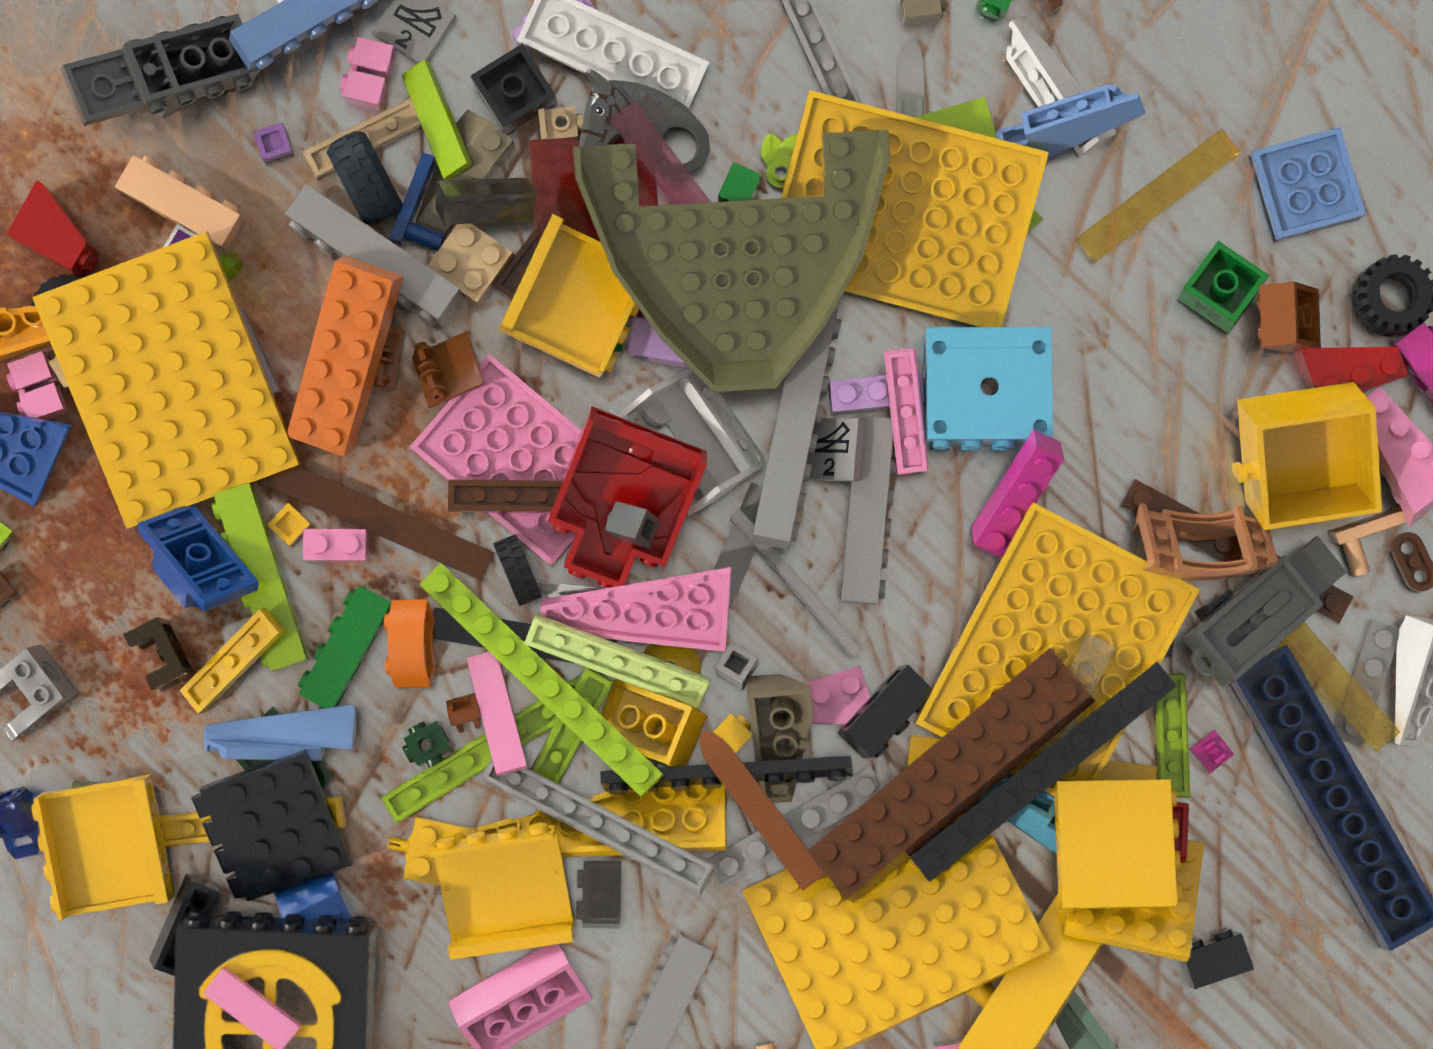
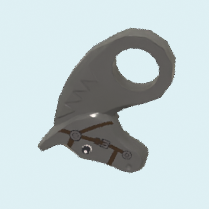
M591 68L587 69L585 74L590 80L592 88L585 107L579 146L611 145L628 132H633L645 147L657 168L672 176L689 175L704 164L710 152L709 134L703 124L684 104L655 88L636 82L607 80ZM679 126L686 128L696 139L697 148L695 155L687 163L678 164L671 162L662 151L661 142L663 135L671 127Z

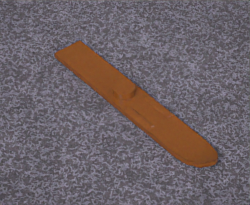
M707 730L703 731L700 734V747L706 762L800 888L805 890L826 873L808 852L806 846L734 750L717 734Z

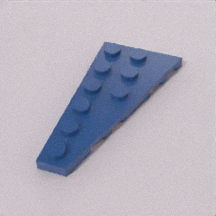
M0 411V489L33 507L39 504L73 425Z

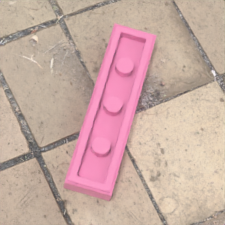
M915 347L884 351L897 473L901 475L929 471Z
M490 652L467 657L496 775L501 776L526 769L527 764L500 662Z

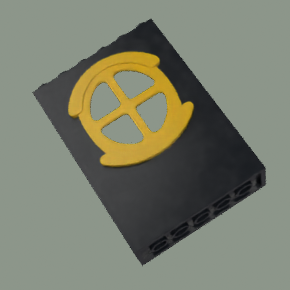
M208 910L191 911V914H187L176 927L173 1049H224L221 1041L224 1034L257 1035L241 1022L225 1021L222 1017L223 1009L203 994L224 966L243 981L254 977L262 978L265 982L264 996L275 1005L277 981L279 979H289L299 985L311 999L318 1021L314 1025L301 1024L293 1036L313 1037L317 1041L316 1049H373L377 922L369 921V918L364 916L350 917V920H337V916L320 915L318 919H305L304 914H287L286 918H278L269 912L255 913L254 916H242V912L225 911L223 915H210ZM263 1040V1049H275Z

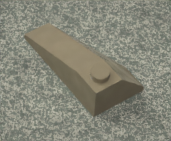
M468 109L456 125L473 165L449 181L443 179L437 164L415 221L416 224L445 235L516 148L513 139L490 121Z
M781 674L749 676L747 695L756 762L802 759L813 719L810 685ZM796 779L784 780V783L779 785H767L765 781H758L773 803L792 802L797 783Z

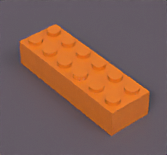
M348 256L334 261L288 427V437L343 457L355 450L403 282V275Z

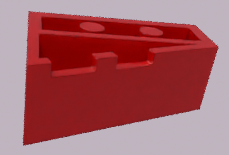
M1398 347L1300 348L1293 353L1306 389L1354 382L1363 393L1377 389L1379 386L1383 387L1409 376Z

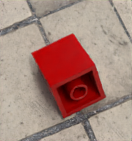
M36 180L6 235L19 245L80 278L86 277L87 274L91 275L97 267L99 252L58 197L43 183Z

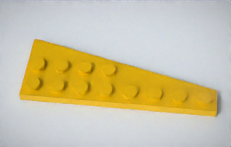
M721 784L720 788L706 789L702 785H690V789L683 791L672 790L671 787H659V791L646 793L643 798L633 789H628V793L610 794L607 791L593 795L592 799H588L689 853L726 851V788L723 784ZM540 810L534 811L535 814L522 818L514 820L513 818H508L477 827V832H485L486 835L498 834V831L504 828L515 827L518 831L529 829V826L536 823H546L547 826L556 825L562 857L624 855Z

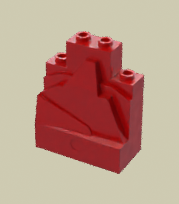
M591 406L548 522L553 524L552 527L567 534L570 531L576 533L566 556L564 568L569 569L568 572L575 577L585 579L588 576L598 580L597 583L600 586L611 588L625 584L636 556L640 557V561L648 566L657 567L661 565L665 567L706 469L707 451ZM615 501L647 509L660 519L650 549L619 541L605 531L607 517L612 511Z

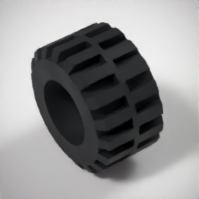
M1398 254L1390 255L1388 258L1383 257L1377 260L1360 274L1357 279L1359 282L1353 289L1356 297L1352 300L1353 306L1358 305L1359 308L1355 313L1358 318L1363 316L1365 319L1363 324L1367 328L1373 326V332L1377 334L1385 332V336L1402 335L1420 326L1429 318V313L1433 312V280H1430L1428 275L1432 272L1429 268L1423 270L1420 267L1422 262L1418 259L1412 262L1410 261L1411 256L1403 255L1401 258L1398 257ZM1384 280H1397L1407 288L1410 296L1407 310L1395 312L1383 304L1380 298V286Z

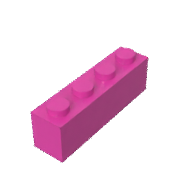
M1423 322L1391 347L1399 348L1408 375L1433 406V327L1430 325L1427 327Z
M1034 429L1032 430L971 527L975 546L999 557L1003 556L1031 503H1037L1064 461L1060 441Z

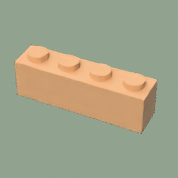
M132 156L115 188L121 194L168 220L181 225L196 235L208 231L213 244L227 252L244 222L243 217L238 214L240 208L226 200L222 204L211 199L213 193L199 185L195 189L185 184L186 178L172 170L169 174L162 172L158 169L160 164L147 156H143L142 160Z

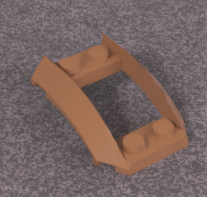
M1143 503L1138 507L1134 532L1141 533L1148 560L1143 571L1183 580L1207 581L1255 573L1273 568L1279 561L1270 530H1264L1256 517L1250 518L1244 515L1241 506L1236 505L1234 510L1212 514H1191L1163 509L1162 513L1148 510L1147 504ZM1237 535L1243 556L1242 560L1229 562H1200L1182 559L1177 541H1209Z

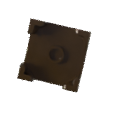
M156 617L123 634L130 647L138 645L140 649H146L157 644L155 646L156 651L162 662H166L167 665L145 676L151 690L154 691L159 688L160 692H163L195 675L167 619Z

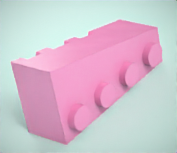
M1379 386L1366 396L1376 407L1379 469L1391 487V493L1397 504H1400L1405 514L1404 518L1410 527L1433 509V444Z

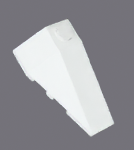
M1406 615L1399 629L1396 653L1395 743L1398 745L1417 746L1433 716V619Z

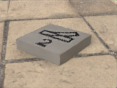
M392 0L373 29L372 35L385 44L393 45L395 50L418 64L423 59L429 61L457 16L434 0Z
M821 418L820 424L814 423L812 434L818 435L815 452H808L806 463L812 464L809 481L860 482L866 420L859 418Z

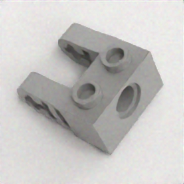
M41 644L24 649L0 669V696L16 684L31 703L29 707L10 721L3 730L11 741L14 742L26 735L50 714L56 712L78 694Z

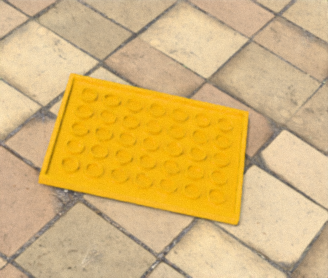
M809 90L781 198L824 196L821 133L889 130L890 163L866 250L861 263L844 292L977 327H1002L1049 152Z
M208 231L32 297L127 529L138 525L141 521L179 507L190 506L214 497L213 494L260 480L300 464L292 440L287 436L288 430Z
M1032 502L915 723L943 738L1022 670L1051 648L1090 693L1095 702L1011 772L1014 775L1156 662L1161 664L1200 589L1182 579L1143 571L1147 563L1146 560ZM1126 727L1058 781H1098ZM1055 783L1045 791L1054 795Z
M976 802L973 803L969 808H967L963 813H961L956 819H954L950 824H948V825H947L944 829H942L938 834H940L943 830H945L948 826H950V825H951L953 822H955L958 818H960L962 815H964L967 811H969V810H970L972 807H974L977 803H976ZM992 833L930 882L909 857L855 903L850 902L842 895L827 874L805 890H802L787 869L742 890L816 1049H850L1051 953Z

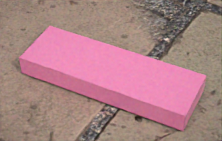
M225 966L203 993L275 1049H283L301 1026L298 1021Z

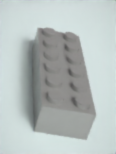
M305 184L285 213L290 221L288 226L293 229L292 231L306 241L310 237L314 239V244L318 246V249L333 259L335 255L340 258L348 256L403 275L404 278L397 303L406 310H409L411 306L417 310L415 313L419 315V318L433 328L436 323L444 328L464 299L457 286L307 184Z

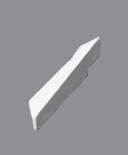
M1025 16L1009 22V27L1012 29L1011 46L1007 48L1006 59L1038 107L1085 92ZM1113 128L1074 146L1077 155L1080 157L1113 137L1116 131Z

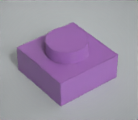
M282 122L253 132L264 163L293 153Z

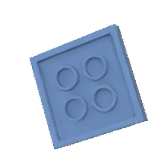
M1341 127L1261 148L1250 153L1276 241L1366 215Z

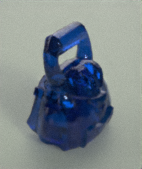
M25 787L0 792V838L3 839L7 852L14 859L37 855L40 850L38 845L39 833L36 829L38 822L34 820L32 815V805L34 804L35 797ZM28 835L32 840L30 844L13 846V839Z

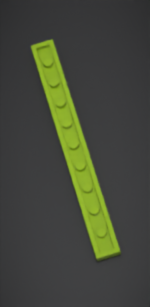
M442 563L419 584L642 798L664 776L529 646L525 645V642Z

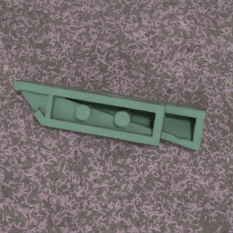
M1074 991L1055 1021L1068 1048L1117 1049Z

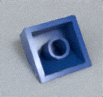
M335 871L274 892L282 918H286L287 914H304L305 919H318L320 915L337 916V920H350V917L356 916Z

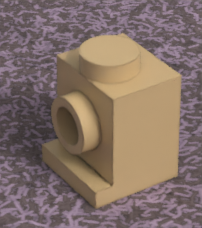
M575 106L538 109L543 145L579 141L578 132L582 130L583 116L582 113L576 114ZM558 119H566L567 124L565 127L560 128L556 126V121Z

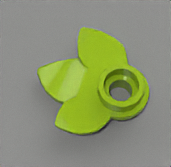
M769 133L762 143L761 158L767 165L766 178L769 184L775 188H784L787 175L780 178L776 175L775 171L778 168H784L788 173L798 133L792 134L783 142L774 134Z

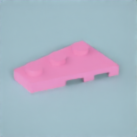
M860 666L805 683L810 685L813 705L811 724L845 725L870 698Z

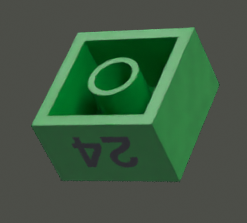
M1217 241L1183 287L1178 300L1230 334L1260 293L1259 285H1265L1269 274L1220 241Z

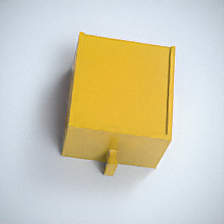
M1354 382L1237 400L1242 464L1240 462L1232 463V472L1239 483H1244L1245 503L1264 530L1382 512L1376 407Z

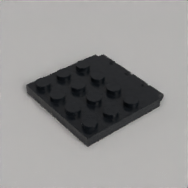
M306 749L203 785L199 789L200 793L191 797L199 818L211 817L202 822L211 846L223 845L214 850L223 874L235 872V874L226 878L234 899L245 896L248 902L352 865L353 860Z

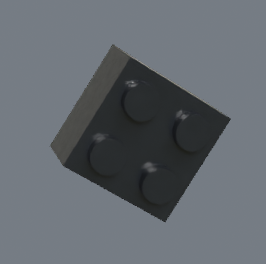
M523 43L470 75L473 85L505 134L539 114L538 109H548L557 103L555 93Z

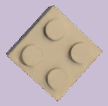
M462 217L427 267L457 286L466 299L480 308L493 290L495 282L514 258V254L511 250Z

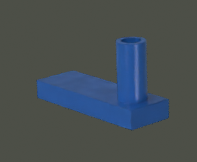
M422 152L389 238L392 243L404 247L406 240L438 251L444 243L446 235L414 223L437 163L435 157Z

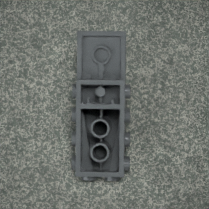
M239 14L227 17L219 16L201 24H189L179 30L172 32L163 31L155 34L153 37L142 40L133 39L126 42L122 49L64 64L61 71L83 126L137 111L139 114L150 112L151 115L159 114L160 118L163 119L181 108L194 103L200 97L207 96V98L211 99L222 95L228 89L235 88L237 91L252 86L260 70L258 67H255L249 71L229 40L230 31L242 25Z

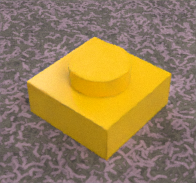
M287 503L267 524L289 547L303 535V529H308L312 525L290 503Z

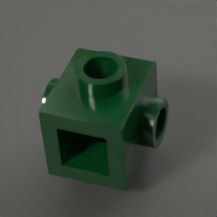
M424 721L409 728L408 732L410 735L403 738L406 745L402 749L410 763L415 761L417 766L425 764L427 769L444 760L442 755L453 749L439 721H435L427 726ZM425 739L430 742V747L426 751L422 749V742Z

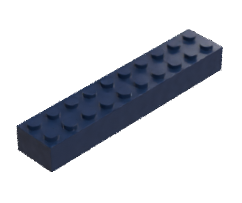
M1288 645L1280 646L1271 651L1239 679L1231 683L1381 948L1392 951L1433 928V898Z

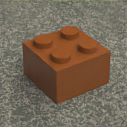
M1295 281L1259 285L1260 294L1257 296V307L1260 311L1261 325L1258 327V338L1262 347L1283 353H1294L1300 348H1321L1319 289Z

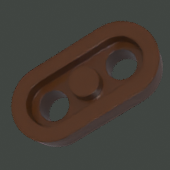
M1412 532L1397 535L1391 542L1390 551L1405 584L1416 592L1431 589L1433 587V562L1422 539ZM1403 543H1407L1410 546L1408 554L1403 553L1401 550ZM1416 571L1423 573L1424 578L1422 582L1415 580L1414 574Z

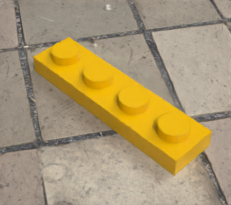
M266 608L259 609L182 687L180 692L198 714L205 713L284 633V630Z

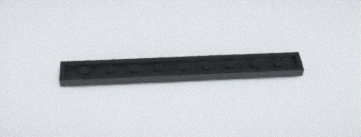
M1156 662L910 856V858L930 882L1176 688L1177 685L1161 665Z

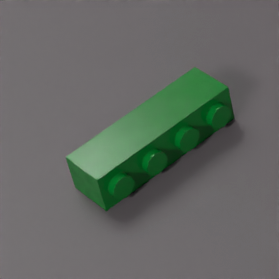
M358 585L356 590L351 588L343 602L347 606L341 617L337 615L328 629V632L332 633L326 644L321 643L313 656V659L316 660L311 672L306 670L298 683V687L301 688L300 696L322 708L339 706L384 625V616L386 613H390L392 602L361 585Z

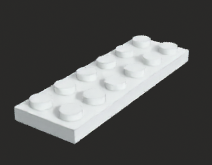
M535 0L516 41L584 74L588 68H591L607 80L636 82L655 88L678 100L688 109L709 65L708 61L577 0Z

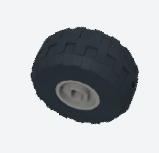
M354 131L332 142L326 153L364 224L375 225L397 214L403 203L366 133Z

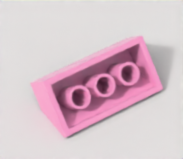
M561 944L542 946L448 1001V1004L459 1029L474 1049H508L592 1000V997Z

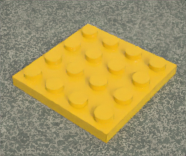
M1188 840L1187 859L1185 863H1180V870H1176V882H1181L1182 900L1177 901V907L1173 910H1168V908L1073 909L1066 913L1063 935L1188 962L1191 953L1205 843Z

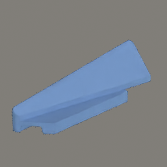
M354 705L208 724L204 727V751H219L220 757L225 759L277 760L306 749L310 760H321L325 747L353 749L356 741V708Z

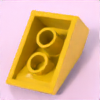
M618 679L614 680L601 711V715L647 759L666 767L688 765L707 718L706 714L694 707Z

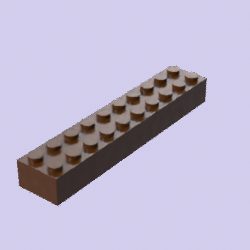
M1049 648L812 846L808 852L842 895L850 902L855 903L1095 702L1094 698L1056 653Z

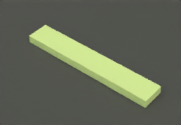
M537 613L534 616L524 643L527 646L697 709L700 708L711 678Z

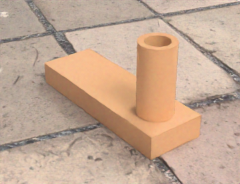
M1401 506L1328 531L1332 543L1342 544L1352 577L1370 572L1360 538L1406 523L1405 514Z

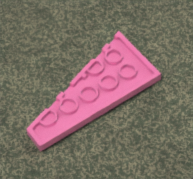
M732 567L542 599L540 615L604 639L725 652L728 634Z

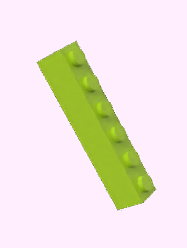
M248 482L213 494L216 502L211 505L217 521L222 520L225 529L224 532H221V537L259 581L258 591L241 597L244 607L246 609L250 608L252 615L259 609L266 608L284 630V633L260 656L263 666L265 668L269 667L272 672H277L310 661L254 485Z

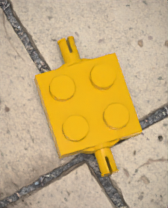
M416 816L413 832L409 839L405 840L390 836L388 841L390 843H388L387 849L405 852L404 879L440 886L435 857H429L432 844L443 837H454L455 840L464 839L469 834L476 833L477 829Z

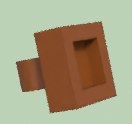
M475 693L446 701L451 726L456 725L459 733L464 732L463 723L473 721L476 729L480 727L479 718H481V713Z

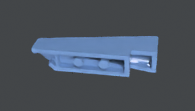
M1107 84L1021 113L1022 125L996 130L997 139L1049 152V158L1144 115L1145 108L1139 94L1128 95L1122 93L1117 86Z

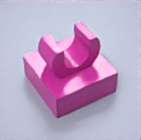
M1212 730L1189 749L1208 774L1212 773L1234 755L1215 730Z

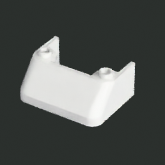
M690 368L650 387L619 413V416L624 418L639 410L646 423L655 427L667 424L676 439L707 451V466L695 493L700 500L689 508V516L713 503L764 466V457L721 394L713 392Z

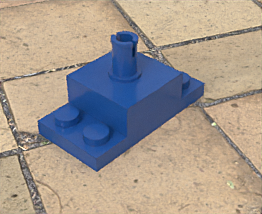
M194 504L179 507L138 523V533L154 551L152 569L185 609L199 606L203 611H207L258 591L259 581Z

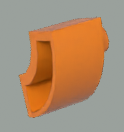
M392 600L390 613H386L384 616V628L388 631V657L385 661V671L387 675H391L395 688L431 687L436 667L433 648L435 618L428 600Z

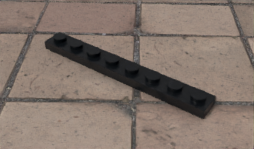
M851 756L743 762L756 781H765L767 785H779L788 779H796L798 783H811L815 781V778L828 777L829 781H842L846 779V776H853ZM709 765L659 767L657 769L664 776L647 793L657 792L659 787H671L672 790L683 791L690 789V785H702L706 789L720 788L722 782ZM613 770L600 771L601 785L605 791L609 790L610 794L628 793V789H632Z

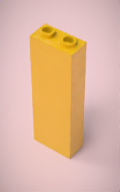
M1058 894L1038 923L1051 953L1005 974L958 1049H1038L1104 946L1103 943L1063 935L1067 911H1059Z

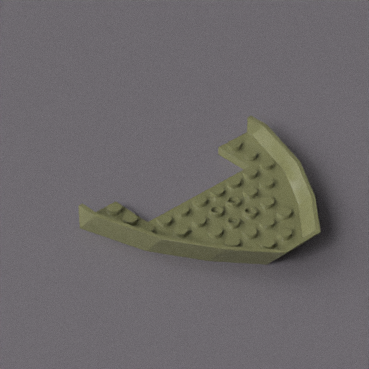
M889 130L821 133L824 196L639 206L636 143L572 147L576 181L611 269L661 340L713 392L777 388L829 320L864 257L890 163Z

